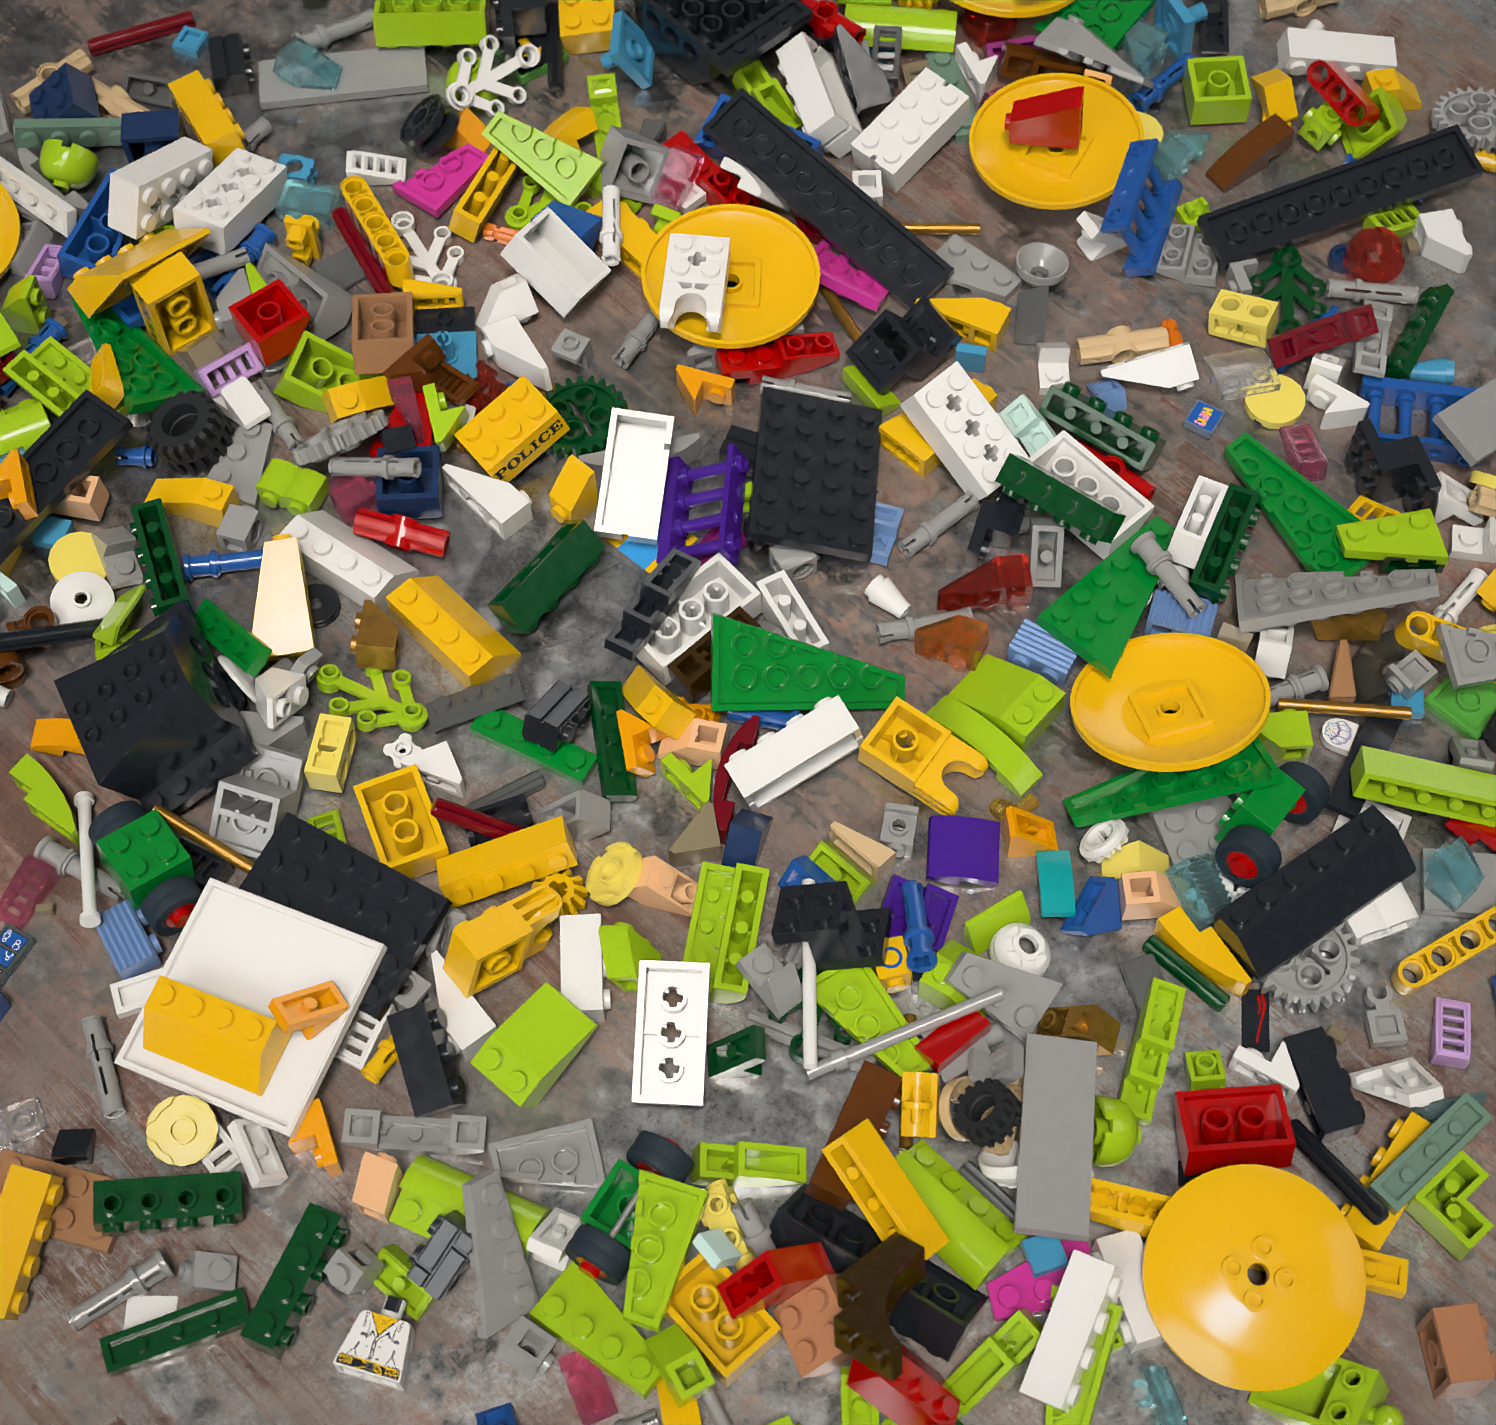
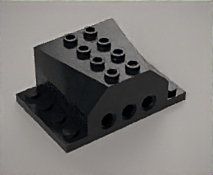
M635 0L636 20L655 54L691 85L710 82L722 73L730 77L751 61L777 51L781 48V41L813 19V11L800 0Z
M179 600L103 659L54 680L97 784L139 800L146 814L151 812L156 804H160L174 814L179 815L216 788L219 780L232 776L259 756L189 604L183 600Z

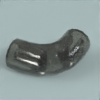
M1394 630L1382 633L1379 641L1368 640L1363 643L1351 660L1356 698L1359 703L1381 705L1392 696L1382 671L1391 663L1405 658V647L1397 642Z

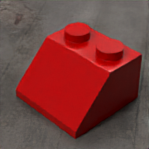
M280 278L228 307L236 331L246 343L250 342L256 355L266 367L293 351L311 319L309 312Z

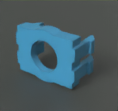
M282 153L279 156L278 163L288 166L293 162H299L303 165L302 169L295 173L287 170L288 181L308 183L309 189H311L319 174L316 169L315 159Z

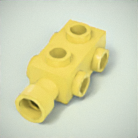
M720 1179L706 1186L709 1198L700 1220L705 1227H709V1230L721 1228L742 1254L737 1263L731 1265L736 1266L738 1271L754 1260L756 1255L751 1246H746L743 1240L745 1234L730 1210L732 1207L731 1202L734 1204L739 1202L743 1209L742 1203L738 1200L734 1187L728 1186L726 1179Z

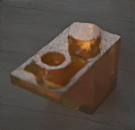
M956 615L919 627L914 633L916 654L974 672L989 645V623L963 615Z

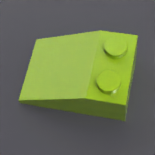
M304 330L286 362L273 393L300 407L327 413L322 395L328 389L384 375L383 373L375 375L355 374L352 354Z
M986 654L947 696L967 705L985 717L1025 753L1062 713L1066 693L1040 674Z
M545 982L490 1035L470 1063L519 1107L536 1108L599 1025L549 982Z

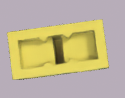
M1221 289L1209 311L1208 334L1266 348V339L1272 336L1278 324L1279 302Z
M320 713L304 768L310 789L343 793L358 737L352 718Z

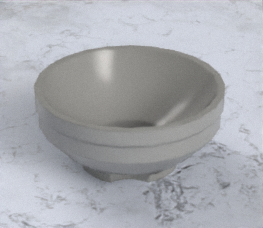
M1032 242L1026 244L1018 250L1015 257L1016 272L1025 282L1035 288L1045 285L1052 286L1061 282L1069 268L1067 255L1060 248L1049 243ZM1041 272L1045 274L1047 277H1037L1033 276L1031 273Z

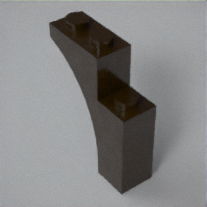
M896 1232L836 1277L838 1307L843 1310L833 1317L835 1347L892 1382L903 1374L902 1343L892 1331L889 1320L900 1299L915 1284L926 1277L925 1248Z

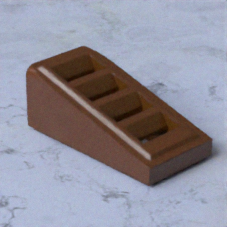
M442 361L427 374L435 384L438 392H444L447 402L457 407H461L480 387L478 382L445 361Z

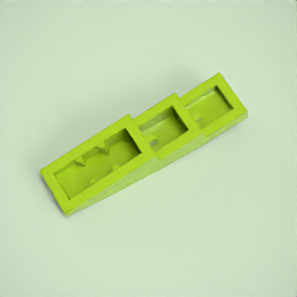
M1155 977L1151 980L1140 1013L1117 1098L1125 1102L1132 1109L1138 1124L1145 1127L1152 1121L1157 1092L1163 1086L1168 1057L1174 1050L1186 992L1184 987Z

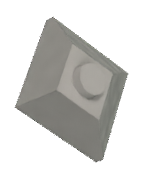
M611 125L601 150V160L606 162L601 169L602 190L605 186L614 185L620 189V196L654 205L674 151L636 132Z

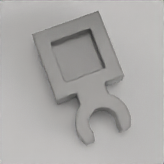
M1389 985L1385 986L1382 990L1384 999H1377L1373 995L1372 987H1367L1364 993V1001L1372 1010H1366L1363 1016L1370 1047L1405 1045L1408 1038L1401 1007L1390 1008V1002L1393 998L1392 988Z

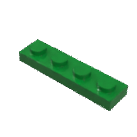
M205 598L194 615L204 638L244 672L256 677L261 668L266 665L268 657L273 650L215 602Z
M500 709L476 717L470 726L472 735L581 787H584L597 766L596 754L573 743L566 744L563 742L556 751L552 752L541 747L540 743L535 744L524 739L522 735L524 720Z

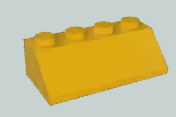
M438 575L409 578L386 596L391 617L465 688L493 680L521 657V653Z
M162 975L159 976L144 1006L143 1048L145 1050L262 1097L293 1033L285 1034L274 1019Z

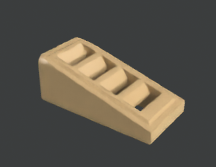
M836 821L830 825L829 841L873 880L878 882L894 867L896 852Z

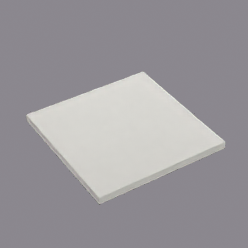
M210 878L160 975L274 1020L276 1019L268 1008L272 998L332 980L349 1005L347 1012L313 1039L307 1040L301 1030L294 1031L262 1097L145 1050L143 1048L144 1006L114 1063L294 1139L380 965L387 947L372 939Z

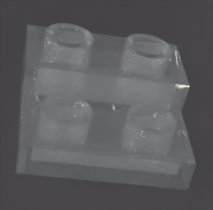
M1261 347L1202 357L1201 359L1209 383L1215 384L1221 401L1280 390L1281 381L1268 355Z

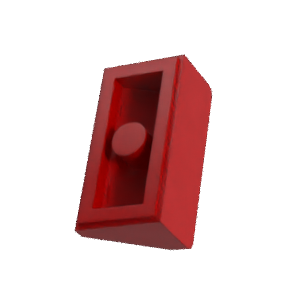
M973 1012L939 1026L919 1042L914 1049L936 1073H939L990 1032L991 1022L979 1012Z

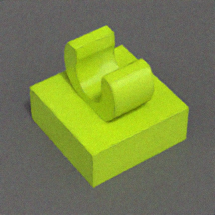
M1201 196L1198 199L1178 206L1174 216L1180 224L1196 225V232H1199L1201 229L1197 224L1198 217L1211 211L1209 210V204Z
M655 203L651 211V215L656 222L653 231L658 234L662 228L682 214Z

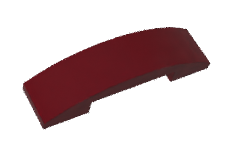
M1367 304L1295 327L1266 340L1274 368H1279L1335 346L1377 334L1379 330L1372 304Z
M753 715L738 729L727 745L717 769L713 800L720 844L726 845L730 822L736 816L735 802L727 800L733 779L724 765L729 762V757L741 749H746L747 751L757 745L761 732L760 716Z

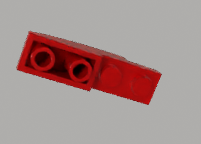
M683 130L662 144L674 151L670 162L706 192L707 201L705 202L710 206L742 204L759 207L761 205L755 196L738 188L739 180L732 173L721 168L720 165L717 166Z
M833 332L786 335L775 339L774 344L740 349L722 348L717 349L715 353V360L720 375L733 379L746 378L748 385L761 384L763 382V375L777 379L790 378L810 372L840 358V352Z

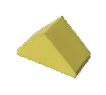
M1140 840L1121 846V851L1115 852L1112 855V859L1106 857L1101 862V877H1114L1118 884L1121 873L1158 871L1169 876L1168 855Z

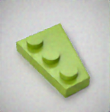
M1431 508L1337 525L1336 535L1344 558L1384 560L1387 557L1406 558V562L1418 563V559L1436 560V564L1448 565L1449 556Z

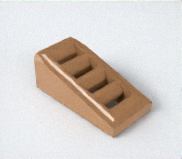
M1340 640L1333 657L1326 701L1354 703L1356 690L1349 642L1347 640Z

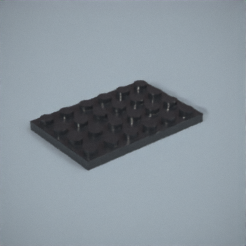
M764 386L760 400L746 539L869 563L873 552L881 435L878 431L882 421V410Z
M289 812L285 814L239 887L241 890L384 944L387 950L358 1007V1010L379 1022L452 905L448 898Z

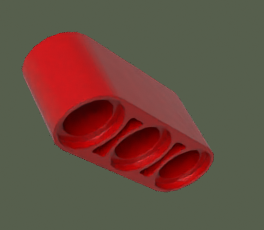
M1317 60L1310 64L1307 69L1309 83L1348 125L1367 128L1377 122L1379 119V108L1338 63ZM1326 67L1328 74L1326 79L1323 81L1322 71ZM1344 87L1346 89V96L1344 100H1341L1340 91ZM1363 107L1365 114L1360 121L1358 112Z

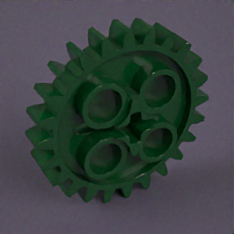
M579 375L575 383H572L568 377L566 378L565 386L556 382V390L554 392L551 390L545 391L549 403L559 412L570 428L568 432L545 451L547 455L553 452L555 460H559L563 455H565L567 461L568 457L572 454L578 458L579 455L605 451L612 407L629 410L622 392H617L614 384L607 386L604 378L596 384L594 376H590L587 382H583L582 376ZM569 402L576 408L578 415H574L573 408L568 404ZM583 423H586V424H587L588 431H589L593 436H589V435H588V433H587L586 430H585V427H584Z

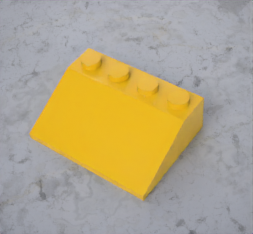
M208 227L166 229L156 235L154 232H150L139 240V244L133 246L132 243H129L117 252V256L112 258L110 255H106L95 263L96 267L89 269L86 266L77 271L72 276L75 280L67 290L86 316L91 318L132 295L133 291L129 283L130 280L179 252H182L188 258L211 232Z

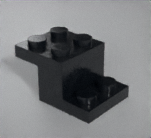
M493 0L497 40L499 42L498 49L499 53H505L506 62L515 57L514 36L547 33L545 0Z
M922 296L903 317L885 309L845 353L878 393L886 395L904 374L922 382L963 337L927 297Z
M1371 419L1358 421L1355 433L1351 438L1348 453L1345 455V461L1350 471L1353 470L1359 493L1378 503L1404 498V505L1408 512L1429 508L1432 511L1442 484L1418 435L1382 443Z
M847 881L783 886L780 888L771 936L774 945L808 942L818 971L885 966L892 914L889 907L856 910Z

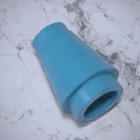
M1447 357L1417 362L1410 374V380L1454 384L1455 362L1454 360H1447Z

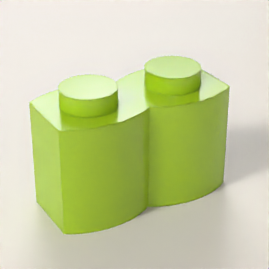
M272 458L255 486L260 501L270 508H287L288 512L294 516L318 511L331 489L327 477L308 468L298 467L291 462L279 458Z

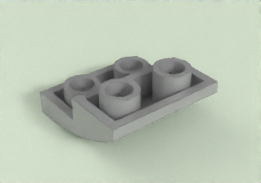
M1171 224L1156 272L1181 282L1216 287L1220 265L1203 233H1196V225Z

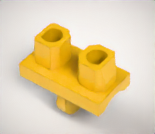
M286 215L283 221L287 233L285 240L287 246L291 248V257L307 267L310 266L312 258L321 260L323 251L318 236L320 232L318 219L308 215H302L299 219H294L291 215Z
M903 1072L901 1136L938 1138L940 1073Z

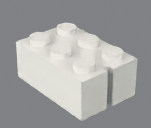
M549 207L515 234L500 253L563 318L590 295L611 272V269L603 264L602 260Z

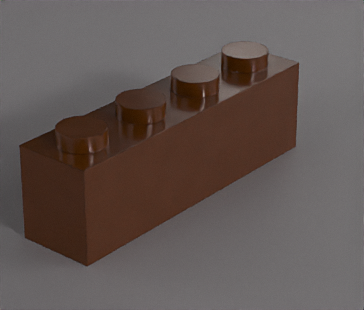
M864 1060L825 1147L867 1118L881 1139L884 1140L891 1122L885 1120L889 1110L895 1112L902 1099V1091L898 1090L902 1077ZM822 1152L804 1193L843 1212L849 1201L854 1204L856 1202Z

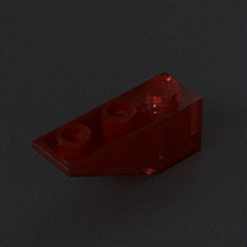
M1028 554L996 556L937 591L936 610L954 611L966 607L986 609L995 605L1009 604L1011 606H1019L1031 602L1033 582Z

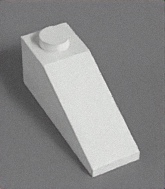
M515 315L482 327L485 340L481 341V346L487 358L492 357L499 368L519 378L524 375L533 385L545 391L553 389L546 363Z
M1189 341L1101 367L1102 377L1167 388L1176 386L1177 390L1190 388L1195 385L1194 381L1199 379Z
M449 464L442 466L445 484L504 540L533 519L531 511L532 501L523 490L518 491L508 482Z
M1295 625L1276 626L1259 632L1254 661L1260 666L1266 678L1285 679Z
M436 950L431 954L439 1008L443 1010L447 1021L445 1027L448 1041L453 1044L456 1055L459 1053L464 1061L468 1062L477 1054L490 1035L497 1030V1027L475 998L470 996L466 999L443 970L445 960Z

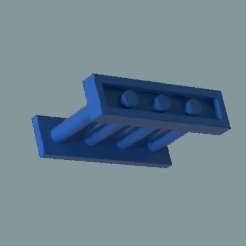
M1157 138L1130 142L1100 229L1102 234L1119 232L1130 251L1123 269L1127 277L1155 274L1183 190V185L1179 179L1163 181L1153 163L1159 145ZM1147 177L1149 178L1152 184L1150 190L1146 185ZM1140 199L1145 206L1143 213L1138 206ZM1132 221L1137 227L1136 234L1131 229Z
M1363 375L1357 396L1370 403L1368 419H1371L1382 443L1411 437L1412 409L1430 411L1429 438L1419 437L1429 460L1458 464L1463 467L1470 466L1449 440L1442 439V431L1432 419L1437 413L1478 388ZM1381 405L1399 408L1398 434L1380 432Z

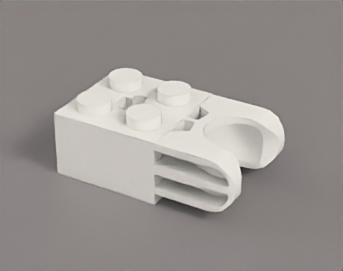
M670 233L659 309L660 328L674 329L676 320L680 315L686 312H697L706 319L707 332H721L730 268V238Z

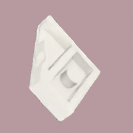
M1413 1057L1349 1073L1352 1088L1410 1108L1424 1107L1433 1101L1444 1099L1443 1086Z

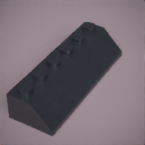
M1372 805L1215 914L1214 931L1230 952L1260 982L1416 872V866L1397 827Z
M803 1184L777 1209L769 1226L772 1232L770 1237L777 1249L821 1242L835 1274H841L882 1243L871 1224L846 1208L842 1212L805 1194L807 1184ZM927 1259L925 1261L926 1277L915 1284L900 1299L893 1310L889 1324L901 1336L911 1338L925 1347L931 1355L949 1362L961 1346L989 1297L978 1290L975 1291L970 1285Z

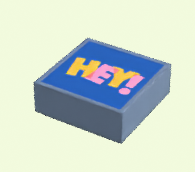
M1198 399L1184 420L1183 427L1210 440L1223 421L1225 412Z

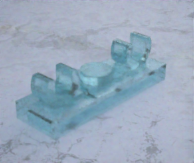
M1153 1365L1142 1370L1145 1379L1136 1380L1131 1384L1132 1390H1140L1145 1387L1149 1392L1147 1400L1138 1404L1139 1408H1155L1158 1416L1156 1418V1425H1189L1167 1367Z

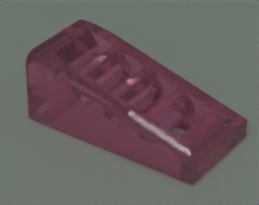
M405 376L388 380L387 385L391 400L406 425L412 426L414 439H416L417 443H423L425 437L412 378Z
M1310 424L1280 427L1279 433L1289 465L1310 482L1324 480L1328 461ZM1303 437H1305V439L1293 440V439H1296V438H1303Z
M27 854L0 899V921L22 931L34 915L36 904H42L60 879L56 870L51 865ZM35 872L41 875L40 879L33 876ZM27 883L35 887L33 891L24 888ZM18 895L28 899L26 904L16 900ZM12 906L21 911L19 916H16L7 910Z

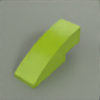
M760 60L735 72L732 83L738 91L743 88L784 124L797 130L804 126L802 119L797 115L794 105L776 77L771 79Z
M26 754L9 771L17 787L27 793L23 800L33 815L80 848L79 825L71 806L50 774L42 765Z
M738 1141L735 1145L699 1142L692 1150V1161L694 1162L692 1185L707 1186L720 1179H726L728 1186L731 1187L801 1185L807 1182L806 1148L745 1141Z
M1027 1308L1019 1309L993 1336H989L946 1380L961 1401L959 1412L963 1416H966L1034 1354L1044 1327Z

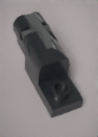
M1002 485L994 502L982 501L967 548L964 567L977 570L980 558L986 559L989 546L1009 549L1017 540L1019 534L1029 531L1031 508L1027 506L1029 500L1022 496L1017 500L1002 492L1004 488Z

